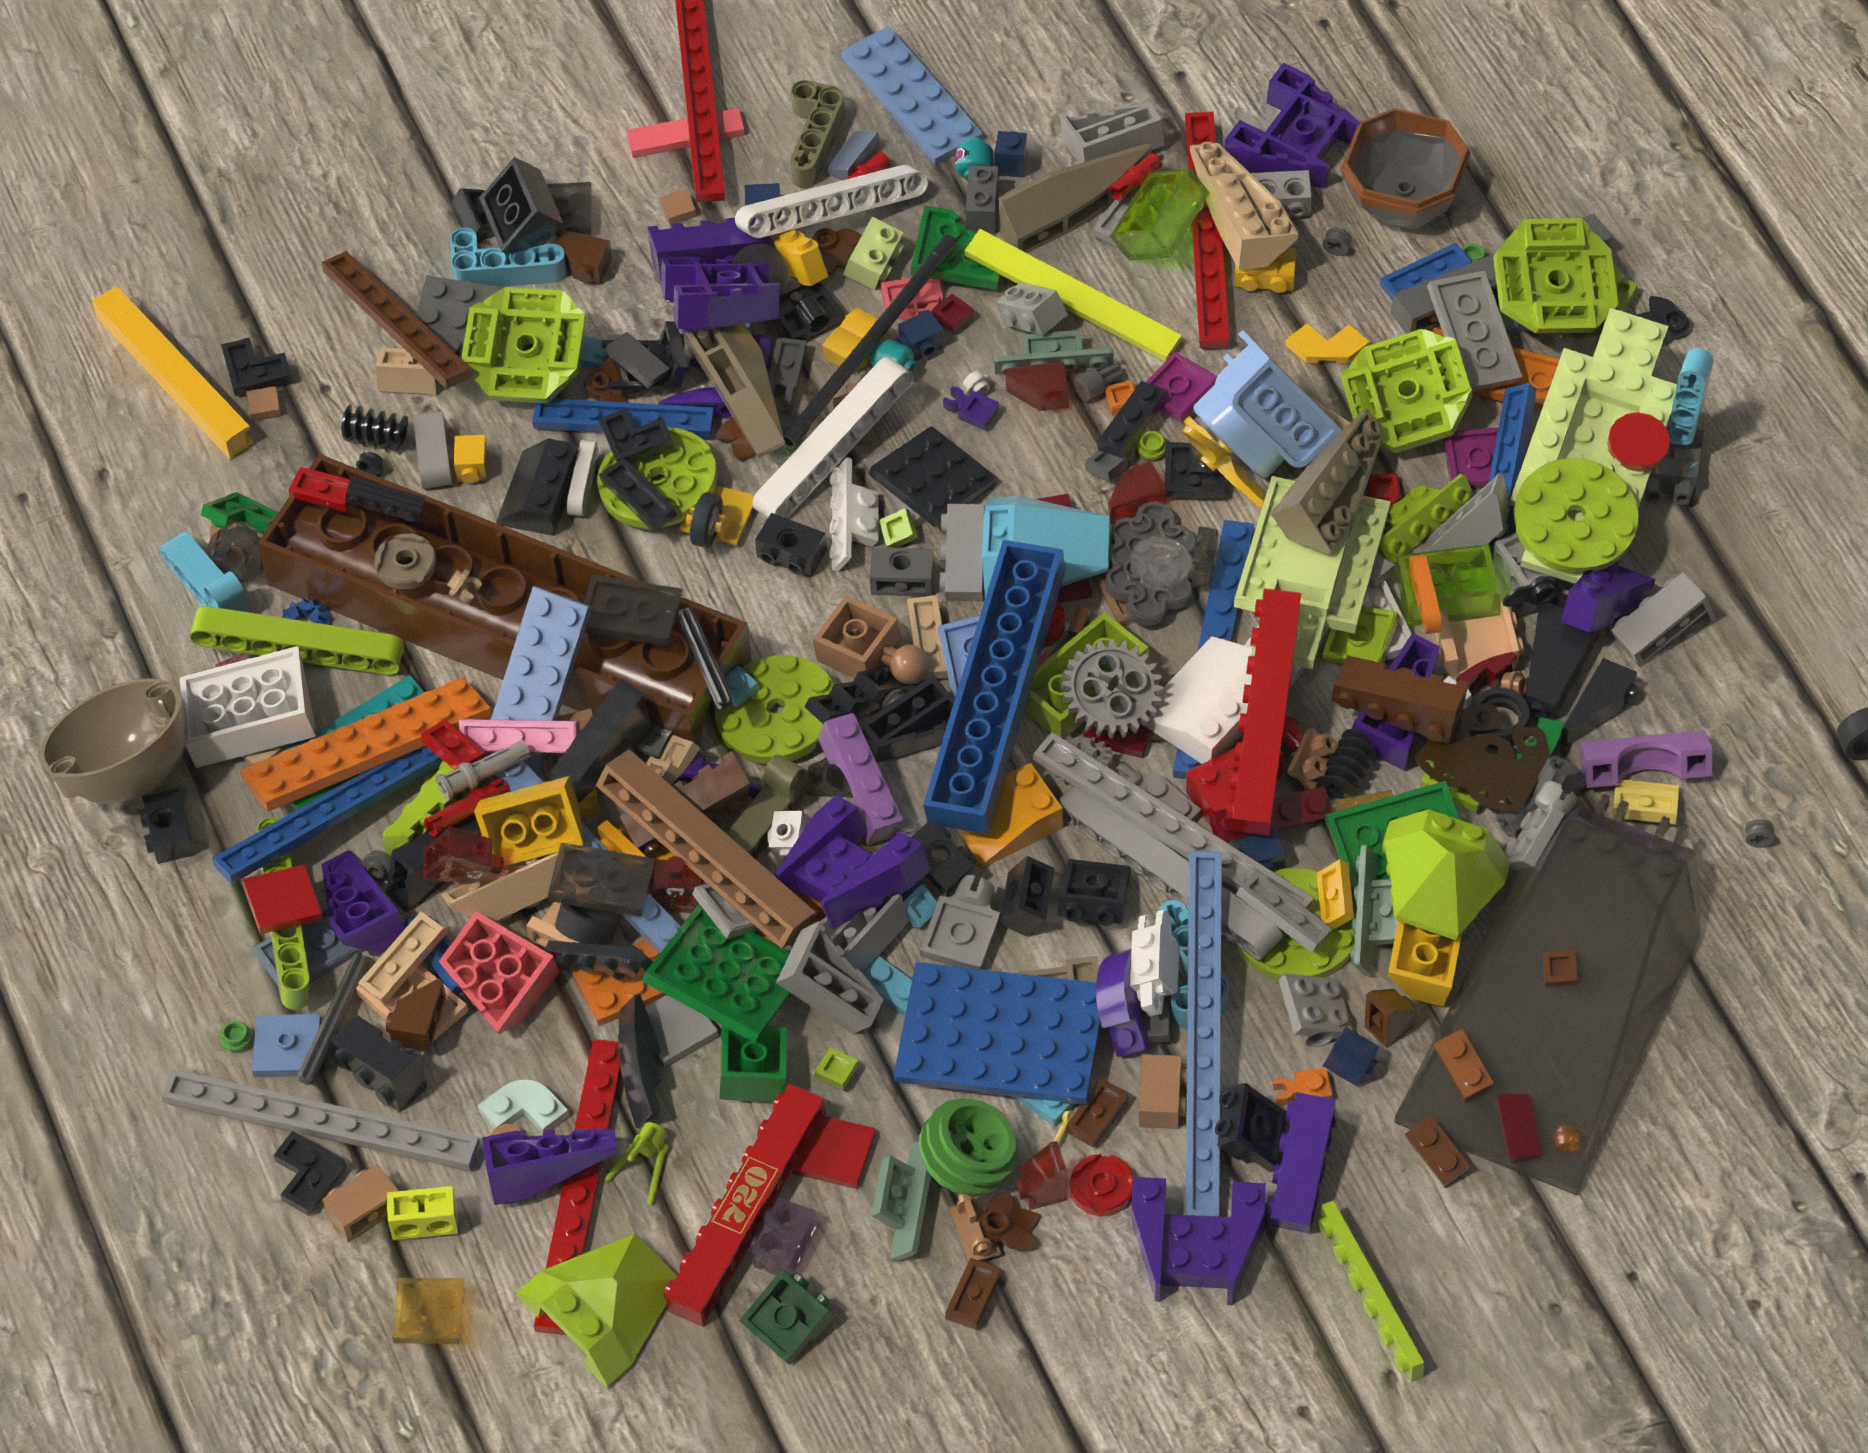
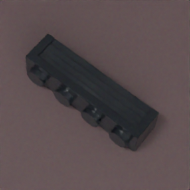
M351 476L344 502L418 523L425 497Z

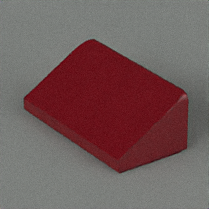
M1529 1094L1496 1095L1509 1163L1542 1158Z

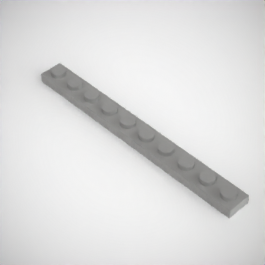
M1051 732L1034 752V761L1189 859V851L1222 852L1221 880L1236 890L1257 871L1307 910L1312 905L1313 897L1055 733Z
M174 1069L171 1070L161 1096L163 1103L468 1171L471 1170L480 1145L479 1137Z

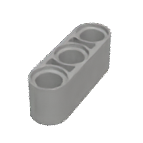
M443 411L413 415L422 489L452 485Z

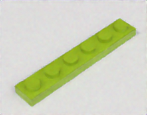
M1332 1200L1321 1205V1219L1318 1220L1319 1228L1325 1238L1330 1237L1334 1244L1333 1252L1339 1264L1346 1265L1349 1271L1348 1279L1352 1288L1356 1292L1360 1291L1365 1299L1363 1300V1305L1367 1315L1371 1319L1375 1317L1380 1326L1378 1327V1332L1385 1346L1390 1345L1394 1351L1393 1358L1396 1367L1400 1373H1406L1411 1383L1423 1378L1424 1361L1335 1202Z

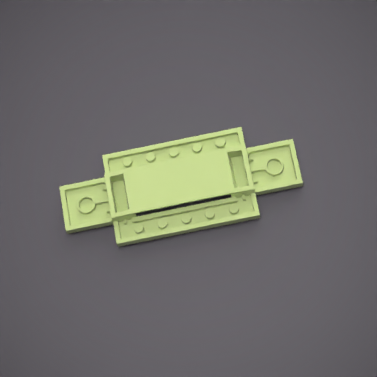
M1610 308L1593 357L1566 348L1563 349L1511 495L1510 506L1515 505L1521 485L1533 471L1557 459L1579 458L1600 463L1618 474L1631 489L1639 508L1651 470L1635 471L1621 466V462L1617 461L1616 458L1614 460L1610 455L1607 441L1610 428L1618 418L1625 414L1636 412L1650 414L1660 420L1665 427L1667 426L1677 384L1653 377L1652 373L1668 326ZM1581 510L1568 511L1567 513L1570 519L1574 521L1584 519ZM1526 549L1520 564L1522 567L1574 584L1581 578L1584 572L1566 573L1552 569L1535 559Z
M1272 476L1233 607L1255 612L1256 599H1263L1264 588L1301 593L1292 665L1313 669L1324 627L1354 634L1356 632L1391 501L1363 496L1351 532L1349 528L1333 552L1325 554L1286 538L1271 513L1295 481ZM1255 646L1252 647L1251 656H1255Z

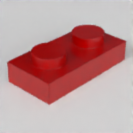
M304 467L299 468L288 490L291 498L347 512L350 505L348 502H344L350 479Z
M446 719L421 733V742L454 770L459 769L460 764L464 762L472 764L485 758V752Z

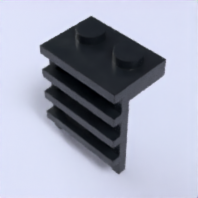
M665 321L659 340L637 341L670 368L668 375L650 388H647L636 378V381H628L626 369L614 360L618 381H611V390H621V394H627L628 390H638L639 394H644L645 390H655L656 394H662L663 390H672L673 394L679 393L685 374H688L690 371V360L684 353L685 340L683 334L679 332L674 321ZM602 340L601 347L606 348L614 340Z

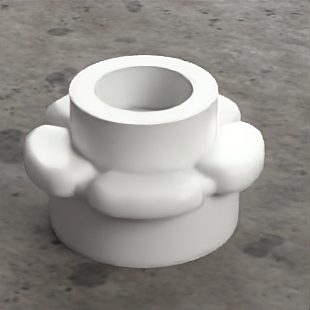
M976 370L969 374L962 384L966 389V394L969 396L972 391L984 395L990 388L988 384L990 376L988 374L984 375L981 370Z

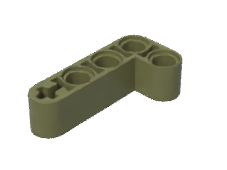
M801 80L794 83L791 87L792 108L796 116L807 119L792 153L790 165L793 184L799 188L806 189L814 186L818 181L845 118L844 94L840 88L809 80Z
M779 754L774 755L765 768V786L726 833L756 860L769 845L768 831L772 827L774 811H796L807 793L805 768Z

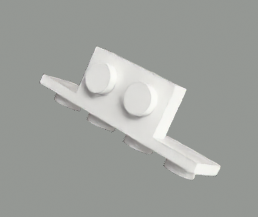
M846 458L838 467H835L830 476V484H832V497L830 500V508L832 509V521L830 524L832 545L829 556L832 558V570L837 572L851 558L852 541L873 547L878 542V492L852 484V459Z

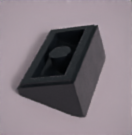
M459 188L452 201V206L462 228L472 229L476 233L477 242L495 237L479 199L485 190Z

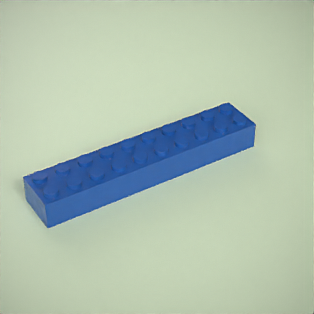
M1009 540L1002 541L923 806L927 822L931 819L936 825L941 823L945 827L989 834L1065 575L1066 566L1063 549Z

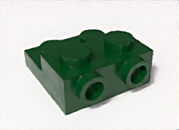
M781 1269L739 1321L782 1360L791 1364L811 1339L816 1341L837 1315L830 1310L834 1304L820 1292L814 1296L807 1289L810 1282L796 1271L791 1275Z

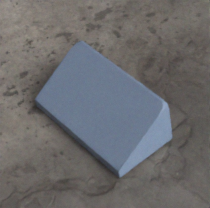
M855 131L827 165L824 172L842 181L854 172V168L858 164L863 165L878 148L880 145L879 133L876 131Z

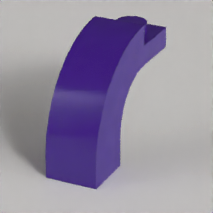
M1132 948L1107 956L1099 967L1096 980V1000L1102 1029L1108 1027L1117 1057L1150 1048L1139 1011L1137 992L1130 986Z

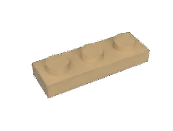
M937 595L907 599L913 645L921 648L929 659V670L923 680H927L933 675L937 679L947 678L948 674L938 626L942 625Z
M420 912L358 984L363 990L385 1005L447 934L446 930L426 914Z

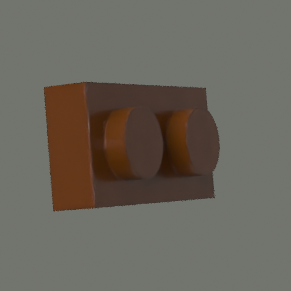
M1100 1078L1088 1095L1087 1105L1081 1104L1067 1123L1066 1133L1094 1148L1129 1100L1128 1093Z
M1432 1115L1405 1133V1138L1444 1188L1471 1169L1469 1163Z
M970 1258L945 1312V1319L977 1330L1002 1275L1001 1268Z

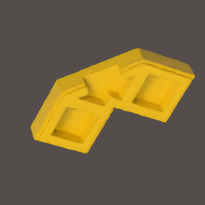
M1309 324L1304 325L1286 339V347L1306 363L1336 361V364H1349L1363 347L1370 345V341L1350 324L1329 340L1324 338Z

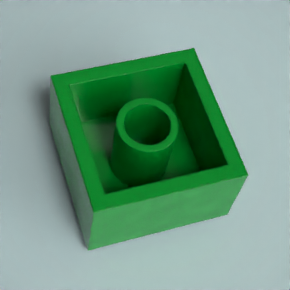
M722 1025L719 1100L774 1102L777 1095L784 1093L786 1088L787 1027L767 1026L756 1043Z

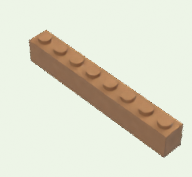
M630 749L606 764L596 786L781 949L794 941V938L799 935L802 929L808 927L815 911Z

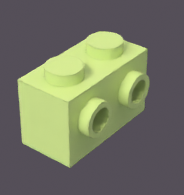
M872 217L854 249L843 275L875 290L880 280L885 282L892 269V266L888 265L890 260L897 261L904 245L899 243L904 232Z

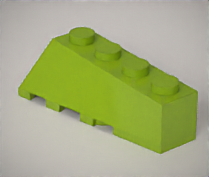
M442 761L439 770L432 779L424 782L420 793L415 799L409 801L404 806L399 818L393 824H389L384 830L382 841L385 853L390 857L394 849L427 832L424 826L425 818L438 813L469 795L470 788L453 795V799L450 801L444 798L437 785L436 775H446L454 771L444 761ZM487 777L480 781L477 788L481 789L488 785L490 778Z

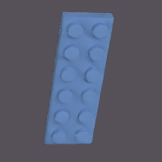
M889 26L841 51L842 59L935 166L955 156L957 147L966 139L972 137L983 139L982 131Z
M538 586L532 587L491 720L557 721L592 606ZM484 751L485 757L495 753L496 751ZM530 752L531 757L524 760V762L539 777L546 752Z

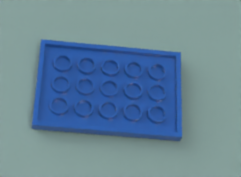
M916 962L893 1075L894 1082L1087 1105L1101 1027L1096 1000V982Z

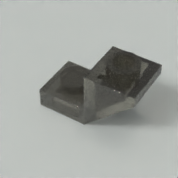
M827 758L808 767L806 772L807 795L825 797L838 795L840 797L853 798L845 775L835 764L830 765Z

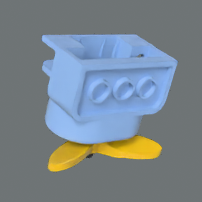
M1242 330L1239 335L1248 346L1235 359L1231 358L1228 354L1223 357L1229 365L1218 375L1215 385L1194 405L1195 413L1220 440L1217 442L1190 416L1183 421L1185 428L1182 430V433L1204 455L1201 458L1202 461L1199 460L1198 463L1209 474L1217 468L1233 486L1242 491L1262 510L1266 494L1230 456L1232 451L1259 477L1267 478L1285 460L1293 467L1300 468L1306 466L1342 429Z

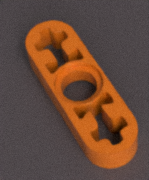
M1425 554L1409 556V571L1424 633L1442 632L1441 614L1427 557Z

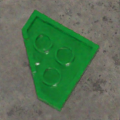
M924 205L910 275H914L941 238L945 234H949L957 240L958 247L946 262L940 265L931 279L997 290L1000 274L965 256L964 250L976 235L971 228L967 230L960 223V217L953 210Z

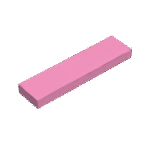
M459 720V731L483 751L497 752L523 740L529 752L565 753L580 733V721Z

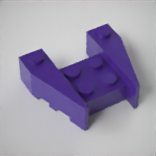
M1283 62L1269 81L1266 102L1281 110V112L1265 132L1239 120L1225 138L1224 149L1249 173L1309 170L1310 186L1325 188L1329 164L1322 161V159L1337 139L1351 144L1360 122L1347 110L1343 111L1333 102V97L1327 91L1322 92L1315 85V80L1308 74Z
M662 257L661 292L665 300L674 303L673 320L677 329H681L684 332H697L699 329L779 319L780 284L769 283L770 264L747 261L745 264H728L726 259H717L716 264L701 263V257Z
M838 795L834 796L812 816L775 873L776 878L794 894L801 891L821 903L829 926L832 929L854 919V913L869 905L875 908L883 904L882 898L894 892L900 895L908 891L931 871L923 844L903 832H899L874 855L855 845L867 833L858 807Z
M1133 1177L1132 1228L1137 1237L1155 1302H1160L1162 1285L1227 1289V1305L1233 1304L1245 1271L1253 1258L1254 1250L1264 1233L1266 1183L1233 1182L1231 1217L1166 1214V1178Z

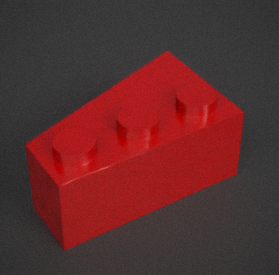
M1235 748L1186 772V793L1193 803L1201 809L1200 813L1210 827L1208 814L1227 809L1228 800H1235L1236 790L1230 789L1232 771H1239L1240 761L1234 760ZM1282 751L1280 752L1277 780L1283 775Z

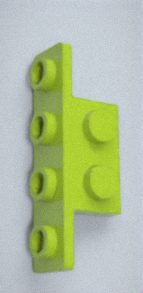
M1459 474L1441 490L1420 484L1412 488L1409 494L1398 503L1391 505L1384 528L1389 530V532L1381 537L1379 545L1382 558L1395 564L1474 497L1467 477Z

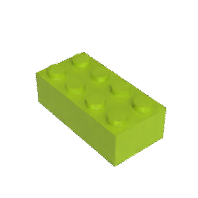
M1103 612L1037 667L1024 712L1048 732H1053L1062 739L1067 738V736L1086 722L1083 720L1080 723H1075L1077 712L1067 713L1068 706L1071 703L1062 702L1063 695L1067 692L1060 690L1062 682H1065L1062 678L1064 670H1069L1067 668L1069 659L1075 660L1076 651L1079 650L1085 654L1084 649L1088 643L1096 649L1098 640H1101L1104 646L1108 647L1111 639H1114L1116 647H1120L1123 641H1127V650L1129 651L1138 646L1137 655L1139 657L1146 653L1149 655V647L1107 613ZM1148 656V659H1147V661H1146V664H1147V665L1149 664V656ZM1099 665V668L1104 672L1113 671L1109 665ZM1134 680L1126 681L1127 685H1130ZM1111 686L1108 690L1113 691L1115 687ZM1092 689L1083 690L1087 696H1098Z

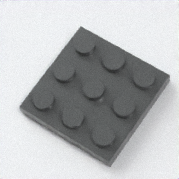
M427 275L416 317L461 359L470 307L478 302L482 303L489 296L504 287Z

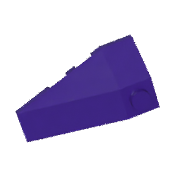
M347 850L321 864L324 887L327 894L326 902L330 916V927L343 945L382 954L405 930V927L396 907L351 851Z
M614 1129L575 1130L570 1135H555V1130H544L543 1136H526L525 1131H511L482 1137L487 1174L494 1205L513 1204L518 1200L527 1199L617 1153L618 1148Z

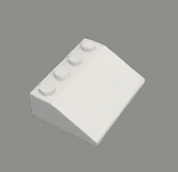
M1212 636L1165 685L1161 695H1158L1162 700L1159 707H1155L1157 710L1155 717L1148 716L1149 723L1146 727L1201 764L1227 752L1244 734V732H1238L1240 713H1247L1248 704L1242 703L1244 684L1251 685L1252 675L1246 674L1248 656H1251L1252 648Z
M298 646L180 677L181 698L186 710L188 729L185 745L196 768L316 737L314 715Z

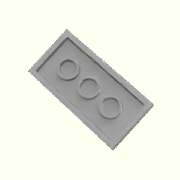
M1485 270L1430 281L1427 288L1444 337L1456 339L1472 392L1519 382L1522 375Z

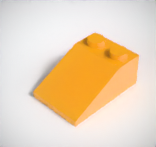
M1029 763L1005 776L989 834L953 829L979 867L983 869L1063 829V809L1034 766Z

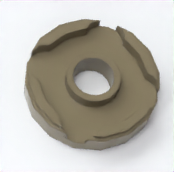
M399 534L393 536V540L383 542L375 554V568L380 580L387 586L396 589H412L423 585L432 577L436 570L437 558L434 548L424 537L416 534ZM404 557H410L413 559V561L407 565H401L398 563V561Z

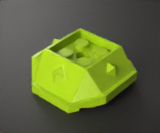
M1583 218L1524 219L1493 256L1500 311L1536 334L1595 332L1607 319L1610 308L1616 309L1619 305L1611 249L1598 235L1590 230V226ZM1549 279L1555 280L1559 286L1553 285Z
M504 287L489 296L482 303L478 302L470 307L461 359L471 368L472 378L490 400L548 404L579 374L588 319L586 314L563 290ZM533 344L530 350L522 351L526 345Z
M1423 329L1363 347L1349 368H1346L1340 375L1353 420L1362 411L1368 409L1374 419L1379 422L1384 433L1380 445L1394 453L1453 436L1473 396L1456 339L1447 336L1443 337ZM1414 391L1412 395L1404 396L1407 392Z

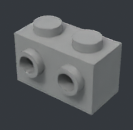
M1024 282L1009 288L1005 295L996 301L1001 312L1000 317L1007 326L1044 335L1068 315L1056 290Z

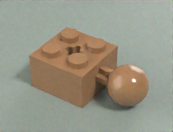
M847 595L844 596L813 638L818 662L854 678L859 671L880 669L885 663L890 666L891 673L896 680L903 684H916L925 678L929 670L928 656L921 648L914 645H905L895 649L901 641L898 618Z

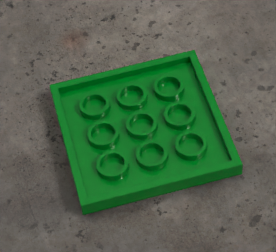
M1446 781L1326 814L1325 821L1340 860L1349 864L1351 893L1354 902V890L1359 882L1356 859L1357 856H1360L1361 845H1368L1378 855L1376 880L1390 879L1386 872L1388 864L1386 854L1383 853L1382 849L1389 821L1427 809L1460 820Z
M698 904L645 972L642 982L756 1043L792 994L776 983L790 952L781 949L776 944L753 932L726 939L702 906Z

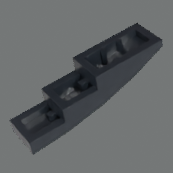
M890 667L859 671L853 682L834 684L829 694L809 697L804 707L824 725L825 721L854 713L855 717L870 713L881 707L884 697L891 691L902 689L906 694L915 688L916 684H903L892 675Z
M638 994L634 995L620 1009L618 1040L620 1067L626 1098L635 1127L642 1128L645 1123L654 1121L662 1113L654 1089L662 1082L654 1058L662 1051L642 997Z

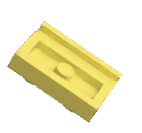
M1621 779L1619 785H1615L1612 818L1676 824L1679 785Z

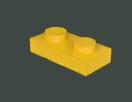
M1339 859L1317 872L1321 921L1331 927L1332 930L1354 918L1349 864Z

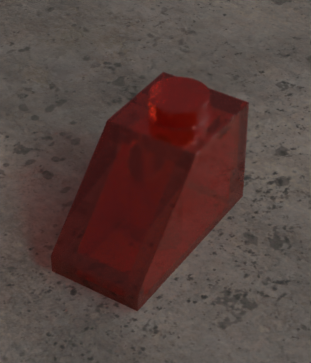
M1064 361L1005 368L1006 392L1038 411H1056L1069 408V389Z
M1151 461L1133 465L1122 472L1108 502L1110 525H1113L1122 518L1135 517L1138 508L1144 503L1160 502L1166 505V487Z
M1057 1141L1050 1142L1020 1166V1180L1015 1181L1020 1200L1026 1199L1029 1210L1067 1201L1066 1167Z

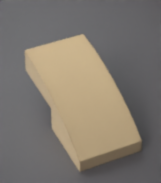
M672 735L660 759L650 756L646 764L671 785L689 766L700 747L692 741Z

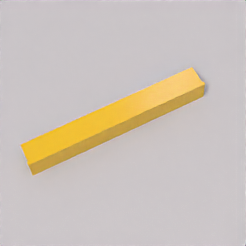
M118 286L113 287L98 298L92 299L97 319L230 460L254 444L252 438L246 433L250 430V426Z

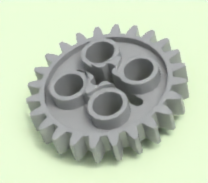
M1111 639L1109 646L1105 647L1103 642L1098 640L1096 649L1088 643L1084 649L1085 654L1077 650L1074 656L1075 660L1069 659L1067 664L1069 670H1064L1062 678L1065 682H1062L1060 688L1061 691L1067 692L1063 695L1062 702L1071 703L1067 709L1068 714L1077 712L1076 724L1083 720L1087 722L1085 731L1090 730L1094 726L1097 728V736H1100L1103 730H1107L1109 738H1113L1115 731L1119 730L1120 735L1124 738L1128 728L1136 734L1139 724L1146 727L1149 723L1148 716L1155 717L1157 712L1155 707H1159L1162 700L1158 695H1161L1163 687L1156 685L1160 682L1161 675L1152 674L1157 665L1156 663L1147 665L1146 661L1149 655L1146 653L1139 657L1137 655L1138 646L1129 651L1127 650V641H1123L1120 647H1116L1114 639ZM1099 665H1109L1113 671L1104 672L1099 668ZM1134 680L1140 687L1131 688L1127 685L1126 681ZM1111 686H1114V687H1115V689H1113V691H1110V690H1108V689H1109ZM1092 689L1098 696H1087L1083 690ZM1120 705L1125 712H1114L1110 706Z

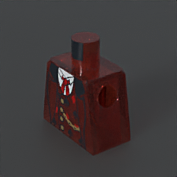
M455 827L446 829L423 849V879L473 884L487 872L500 874L504 865L503 856L492 854V841L490 838Z
M673 856L668 860L655 861L651 896L667 913H692L699 904L692 895L696 886L707 883L691 870L682 858Z

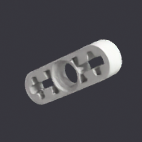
M581 440L568 494V515L585 516L598 458L597 441Z

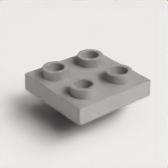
M1285 973L1278 980L1294 1035H1302L1307 1046L1319 1047L1329 1043L1332 1039H1338L1345 1027L1353 1030L1337 979Z

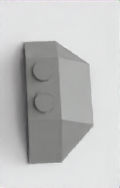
M1500 473L1497 474L1493 480L1436 531L1431 533L1426 539L1421 555L1425 554L1427 560L1467 562L1476 553L1481 555L1493 538L1499 539L1508 528L1506 520L1510 511L1504 476Z

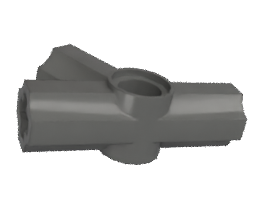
M1557 756L1549 757L1521 811H1501L1497 814L1496 820L1501 830L1508 837L1513 836L1514 838L1521 833L1522 828H1520V824L1527 813L1538 809L1534 803L1535 797L1546 781L1561 784L1562 794H1570L1571 791L1575 794L1586 785V780L1581 770L1566 759H1561Z

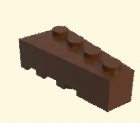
M1347 655L1334 683L1331 701L1345 709H1354L1365 713L1372 719L1384 720L1395 724L1402 730H1411L1422 734L1432 741H1441L1449 744L1462 715L1469 682L1458 680L1455 685L1443 682V676L1431 674L1428 679L1416 676L1412 669L1401 667V669L1392 671L1388 670L1385 663Z
M733 751L722 756L725 762L721 765L711 768L708 764L698 770V774L692 778L691 782L686 783V781L682 782L680 780L672 785L675 790L713 823L717 821V816L726 812L728 814L736 813L747 802L750 782ZM625 812L619 816L618 826L623 835L645 856L654 854L661 849L662 843L628 813Z

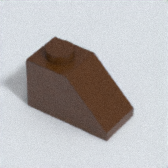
M559 229L553 235L554 242L564 249L567 270L572 278L584 283L601 285L612 261L610 240Z
M436 979L396 1002L394 1012L389 1013L387 1016L385 1027L386 1032L390 1034L391 1042L395 1039L403 1047L430 1051L446 1000L443 980Z
M1395 989L1372 990L1366 994L1364 1027L1386 1048L1415 1026L1416 1008L1407 996H1401Z

